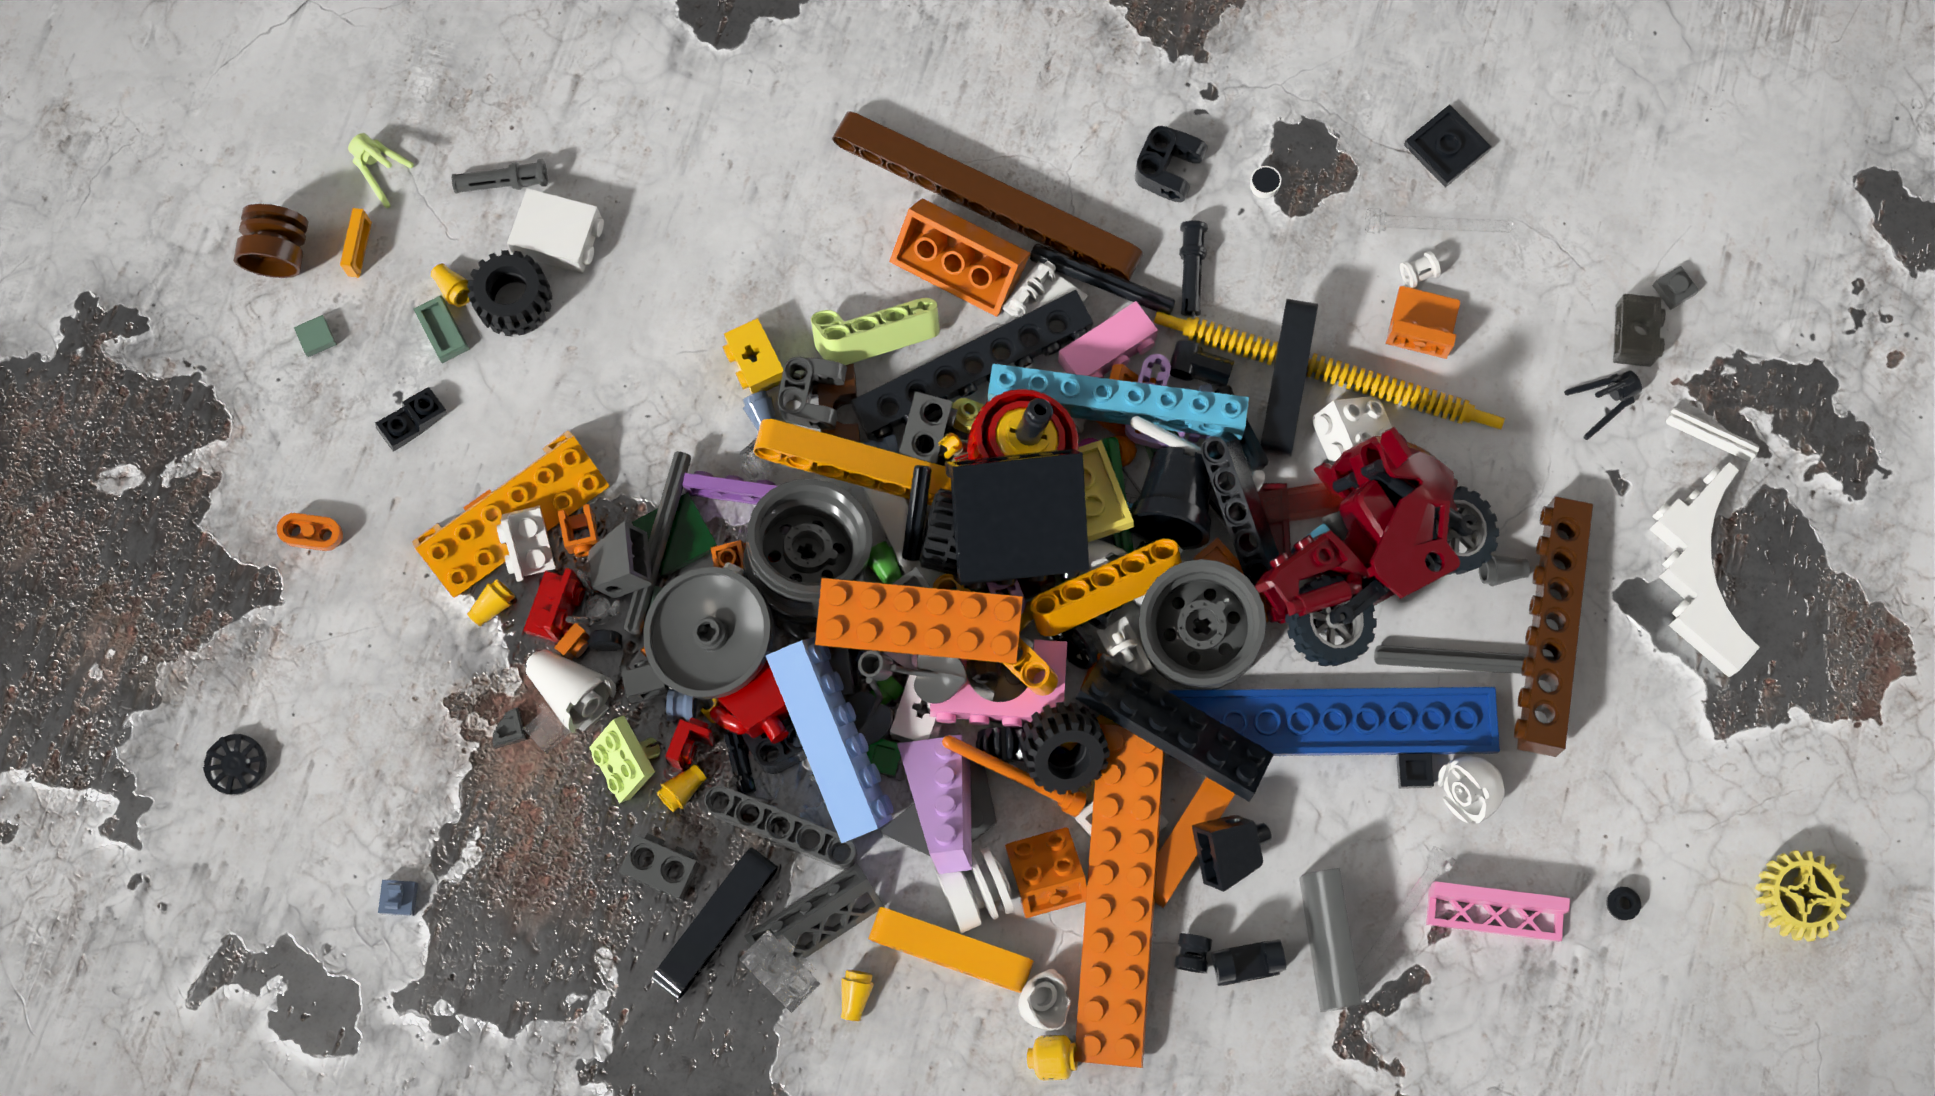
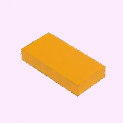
M352 208L340 266L348 277L359 278L372 225V221L366 212L359 208Z

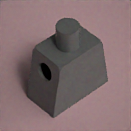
M624 521L590 548V570L581 576L584 588L588 591L597 590L612 598H618L650 586L652 584L647 532Z

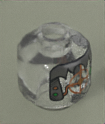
M755 437L740 452V458L743 463L741 470L751 480L756 478L758 480H771L786 465L764 460L756 456L753 451L757 438Z

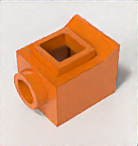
M589 504L583 505L584 513L569 517L564 510L557 511L564 546L569 554L574 553L576 557L589 556L590 548L599 542L595 514ZM589 529L590 537L575 540L574 531Z

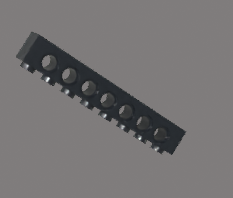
M1074 290L851 400L852 408L867 438L876 437L877 440L883 439L894 432L892 428L902 423L906 426L913 402L909 397V393L913 389H922L927 395L950 400L958 395L961 398L968 397L978 390V385L986 381L990 383L992 364L1026 368L1034 363L1033 358L1043 353L1045 357L1050 356L1062 349L1061 344L1069 340L1073 342L1091 330L1093 320L1077 290ZM1053 320H1060L1064 323L1066 329L1062 332H1054L1049 327V323ZM1025 334H1033L1038 339V343L1034 346H1027L1022 342L1021 337ZM999 347L1006 348L1010 352V357L1006 360H999L994 356L993 351ZM970 361H976L981 364L983 369L977 374H971L966 370L965 365ZM942 375H949L954 379L955 383L949 388H943L937 383V379ZM888 402L897 405L898 411L892 416H887L880 410L882 405ZM933 403L926 407L925 412L930 409L934 412L941 407Z

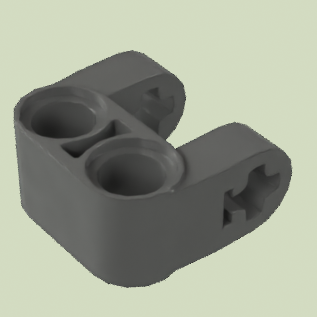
M793 357L789 359L783 369L778 393V406L782 418L789 423L810 428L834 430L838 411L830 407L810 404L814 382L843 385L847 367L839 362L819 358ZM798 370H803L807 373L806 377L801 380H795L791 376ZM791 400L801 402L800 407L795 410L786 409L785 405Z

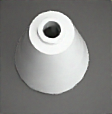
M547 649L534 652L527 660L526 674L565 728L570 732L576 733L575 729H580L582 732L588 730L609 709L605 703L609 695L614 699L616 694V685L609 677Z

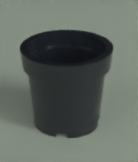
M1161 448L1154 452L1139 500L1132 505L1130 513L1134 521V527L1129 528V530L1136 537L1150 544L1161 539H1171L1182 550L1203 547L1210 539L1211 518L1208 515L1212 482L1202 454L1195 452L1194 457L1185 455V449Z

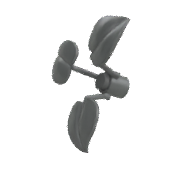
M864 650L866 652L861 655L858 667L860 672L867 677L866 682L871 685L876 698L873 694L863 691L851 695L846 703L849 702L852 705L856 715V720L853 722L858 734L862 733L869 746L881 740L888 733L893 720L892 710L888 706L880 704L883 696L876 680H886L893 672L916 676L914 681L916 694L927 703L939 704L952 698L966 683L967 671L961 660L956 658L918 655L917 669H910L894 665L892 659L882 654L881 651Z

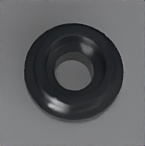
M1618 887L1609 893L1606 905L1609 913L1614 918L1627 921L1639 914L1641 900L1633 889ZM1621 897L1629 900L1630 906L1628 909H1623L1620 906L1619 901Z

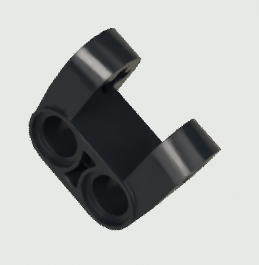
M1157 126L1150 131L1137 159L1135 181L1141 188L1174 202H1183L1190 189V184L1184 178L1167 172V167L1172 156L1191 163H1201L1208 146L1201 139L1167 126ZM1164 142L1168 146L1165 148L1157 147L1154 143ZM1150 167L1153 168L1156 172L1153 174L1145 173L1142 169Z
M790 716L789 719L792 724L786 727L789 734L778 743L773 744L768 737L763 739L761 735L752 738L748 733L742 734L756 761L763 771L768 774L780 773L807 759L803 747L793 745V741L798 734ZM768 751H779V756L776 760L772 762L763 760L764 755Z
M1280 939L1211 952L1218 986L1280 975V972L1286 970L1285 953Z

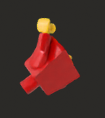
M768 660L758 675L748 685L728 696L712 699L714 705L710 709H701V712L711 723H716L720 727L739 735L748 733L752 738H756L765 732L771 743L775 744L782 741L789 734L782 720L790 715Z

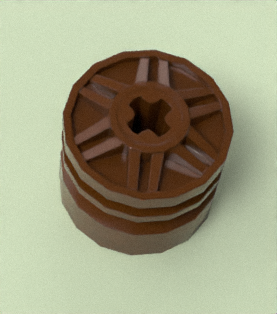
M251 204L243 207L242 222H240L239 232L243 236L237 239L233 259L235 264L248 272L266 277L291 278L299 275L303 258V251L300 246L305 244V233L309 223L306 217L294 210L272 204Z

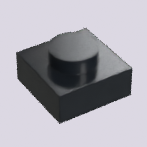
M1432 753L1398 754L1396 756L1399 789L1432 788L1434 786Z

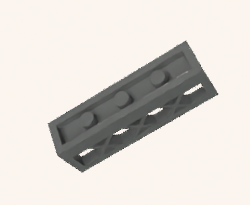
M856 863L746 934L745 938L770 979L773 980L878 912L879 907L885 906ZM868 892L873 901L862 909L853 908L855 899ZM834 913L843 914L840 923L834 927L825 926L827 917ZM804 932H814L811 942L806 945L796 944L801 934ZM776 950L786 951L784 959L771 967L766 957Z

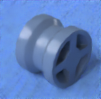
M668 689L666 698L667 721L685 718L689 722L690 718H696L697 698L686 696L674 689Z

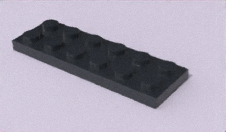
M1104 653L1075 698L1248 802L1254 796L1274 755L1261 745L1254 743L1237 733L1234 729L1215 720L1205 712L1198 710Z

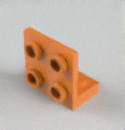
M1400 286L1385 344L1447 359L1456 339V334H1453L1460 301Z
M1064 827L1005 845L1018 887L1025 919L1086 902V879L1069 828Z

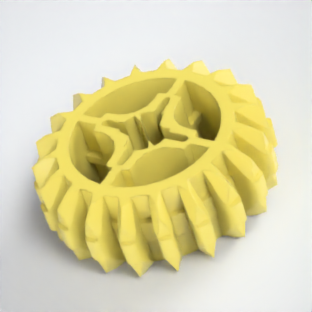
M1798 850L1791 851L1789 856L1782 853L1777 856V862L1772 860L1766 864L1769 871H1762L1758 875L1765 883L1756 885L1755 889L1762 892L1763 896L1756 898L1755 902L1757 904L1765 903L1766 909L1762 910L1760 915L1762 917L1768 915L1772 917L1768 924L1771 928L1781 925L1779 930L1781 936L1784 937L1791 933L1794 941L1802 940L1804 936L1807 942L1816 940V936L1821 939L1828 937V930L1836 931L1839 928L1836 920L1842 921L1846 919L1847 915L1840 908H1847L1851 904L1847 900L1842 899V895L1848 894L1850 889L1840 887L1839 882H1842L1845 876H1835L1833 874L1837 865L1832 863L1826 867L1824 866L1825 856L1820 855L1814 859L1812 851H1805L1801 856ZM1789 870H1798V876L1794 877L1792 885L1780 886L1784 875ZM1815 878L1821 884L1823 891L1817 888ZM1800 890H1801V894H1802L1803 896H1806V897L1809 898L1810 900L1804 901V897H1802V896L1798 895V893H1794V892H1797V891H1800ZM1781 900L1788 904L1790 914L1785 910ZM1823 905L1824 910L1820 917L1813 923H1808L1807 915L1811 914L1812 907Z

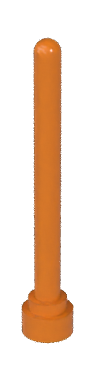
M945 736L942 740L945 748L1057 801L1062 811L1073 817L1078 816L1084 808L1087 795L1080 790L1076 793L1067 790L1065 794H1058L1055 789L1050 793L1045 791L1044 786L1039 787L1036 785L1034 779L1026 771L953 736Z

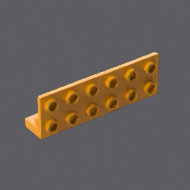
M568 430L542 448L546 453L447 525L441 527L437 523L412 541L417 552L452 597H457L505 562V556L509 555L507 543H500L497 532V525L501 524L502 514L540 506L546 531H549L560 523L557 511L564 510L567 516H569L609 487L608 482L574 435Z

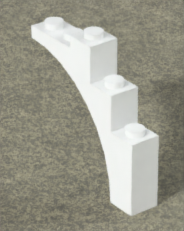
M1730 462L1721 470L1715 467L1703 479L1707 485L1701 492L1695 489L1684 501L1678 498L1671 506L1665 502L1652 516L1657 521L1650 528L1655 535L1674 550L1662 563L1666 569L1659 578L1684 598L1673 610L1672 614L1675 616V619L1668 626L1728 677L1740 671L1760 648L1741 629L1728 610L1716 583L1711 559V533L1715 513L1725 489L1739 471Z

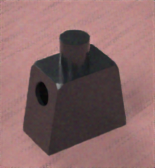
M1231 815L1192 825L1203 884L1224 892L1260 868L1263 864L1261 845L1270 842L1272 839L1269 827L1265 823L1256 825L1253 820L1239 815Z

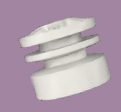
M988 846L979 849L984 862L982 865H978L972 853V870L939 874L935 868L961 933L982 925L979 911L981 908L985 907L993 919L999 918L995 902L1000 901L1006 914L1014 911L1009 882L1000 862L994 857Z

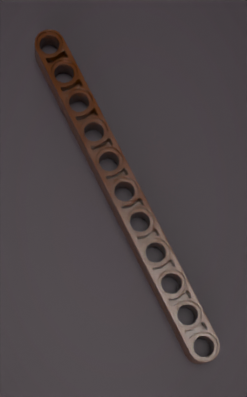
M848 111L832 137L833 142L849 153L1057 252L1126 280L1131 279L1143 256V252L1136 245L858 113Z

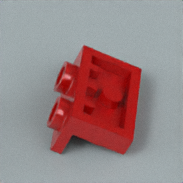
M690 718L689 722L679 720L665 756L671 767L683 771L686 763L692 764L698 749L695 741L714 746L716 740L707 723L695 718Z

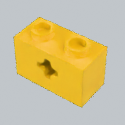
M758 318L724 333L727 344L722 347L729 362L736 361L740 369L735 374L743 390L749 388L751 394L760 391H767L781 384L783 367ZM752 355L755 359H757V361L753 363L750 359H748V357Z

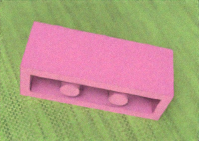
M1135 301L1061 349L1058 362L1066 373L1104 378L1103 375L1112 370L1113 364H1124L1126 366L1130 361V357L1138 352L1142 355L1155 346L1158 329L1137 301Z

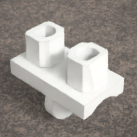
M1126 616L1107 626L1105 630L1100 629L1097 631L1110 658L1117 660L1139 675L1153 669Z

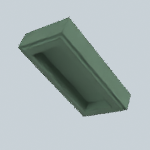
M442 295L413 309L441 363L470 350Z

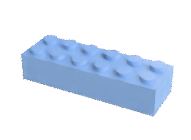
M816 637L770 653L766 655V658L840 841L844 843L874 831L893 820L891 815L893 813V805L888 795H883L879 786V782H881L880 773L876 765L870 763L866 754L869 750L864 735L862 733L858 734L853 722L856 720L854 709L849 702H845L841 690L844 689L840 675L832 670L829 662L831 659L830 650L827 646L815 645Z

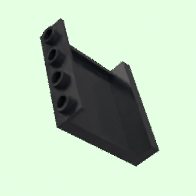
M1072 448L945 462L946 475L951 478L957 574H953V579L961 586L964 585L965 589H979L984 587V583L996 582L997 585H1012L1016 583V579L1028 578V581L1033 582L1045 581L1048 579V575L1060 574V577L1072 578L1079 576L1080 571L1090 570L1082 452Z

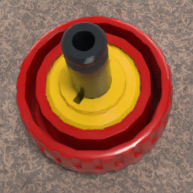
M1009 390L994 396L991 401L982 407L976 416L968 436V460L1072 448L1078 450L1079 436L1070 414L1055 399L1034 390Z

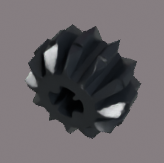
M1019 727L982 729L977 733L976 748L1007 763L1025 762L1019 746L1021 745L1019 740L1020 733L1025 731Z

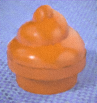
M1117 435L1114 437L1119 441L1122 467H1125L1135 458L1137 448L1134 442L1127 436Z

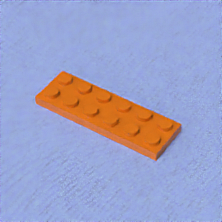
M822 578L815 645L1017 664L1023 596Z

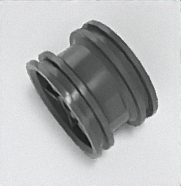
M797 479L785 482L771 489L758 501L751 513L747 529L746 546L742 562L743 577L751 581L762 592L769 604L773 617L797 625L817 624L821 575L830 579L863 582L873 543L872 526L866 511L848 491L833 483L818 479ZM788 526L791 530L787 534H782L780 528ZM840 545L844 549V553L838 554L833 548ZM768 556L776 558L779 561L770 562ZM795 575L801 578L802 582L792 580L791 577Z
M1204 559L1185 561L1169 568L1157 577L1147 590L1141 604L1139 616L1142 647L1155 670L1169 682L1191 690L1219 689L1240 678L1256 660L1265 638L1266 616L1264 604L1257 589L1250 580L1234 567L1219 561ZM1207 589H1213L1216 592L1217 596L1214 600L1208 601L1204 598V592ZM1180 597L1185 601L1182 609H1175L1172 606V601L1175 598ZM1230 612H1237L1239 614L1240 621L1238 623L1232 624L1228 621L1227 616ZM1198 620L1200 623H1203L1205 620L1208 621L1210 625H1208L1207 629L1210 632L1207 635L1203 632L1197 635L1194 632L1196 629L1195 621ZM1167 629H1174L1177 636L1173 641H1167L1164 638V632ZM1223 643H1228L1232 648V652L1228 656H1224L1219 652V647ZM1190 652H1197L1199 654L1200 660L1197 664H1190L1188 662L1187 656Z

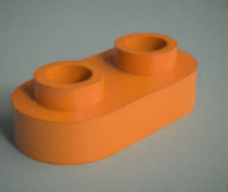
M289 513L283 516L277 524L278 537L285 544L292 547L330 551L338 547L343 539V531L340 525L328 517ZM300 527V533L292 536L293 529ZM331 531V537L328 540H323L324 533Z

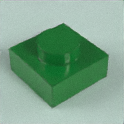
M881 739L869 745L867 756L870 763L876 765L880 774L895 778L901 759L897 743Z

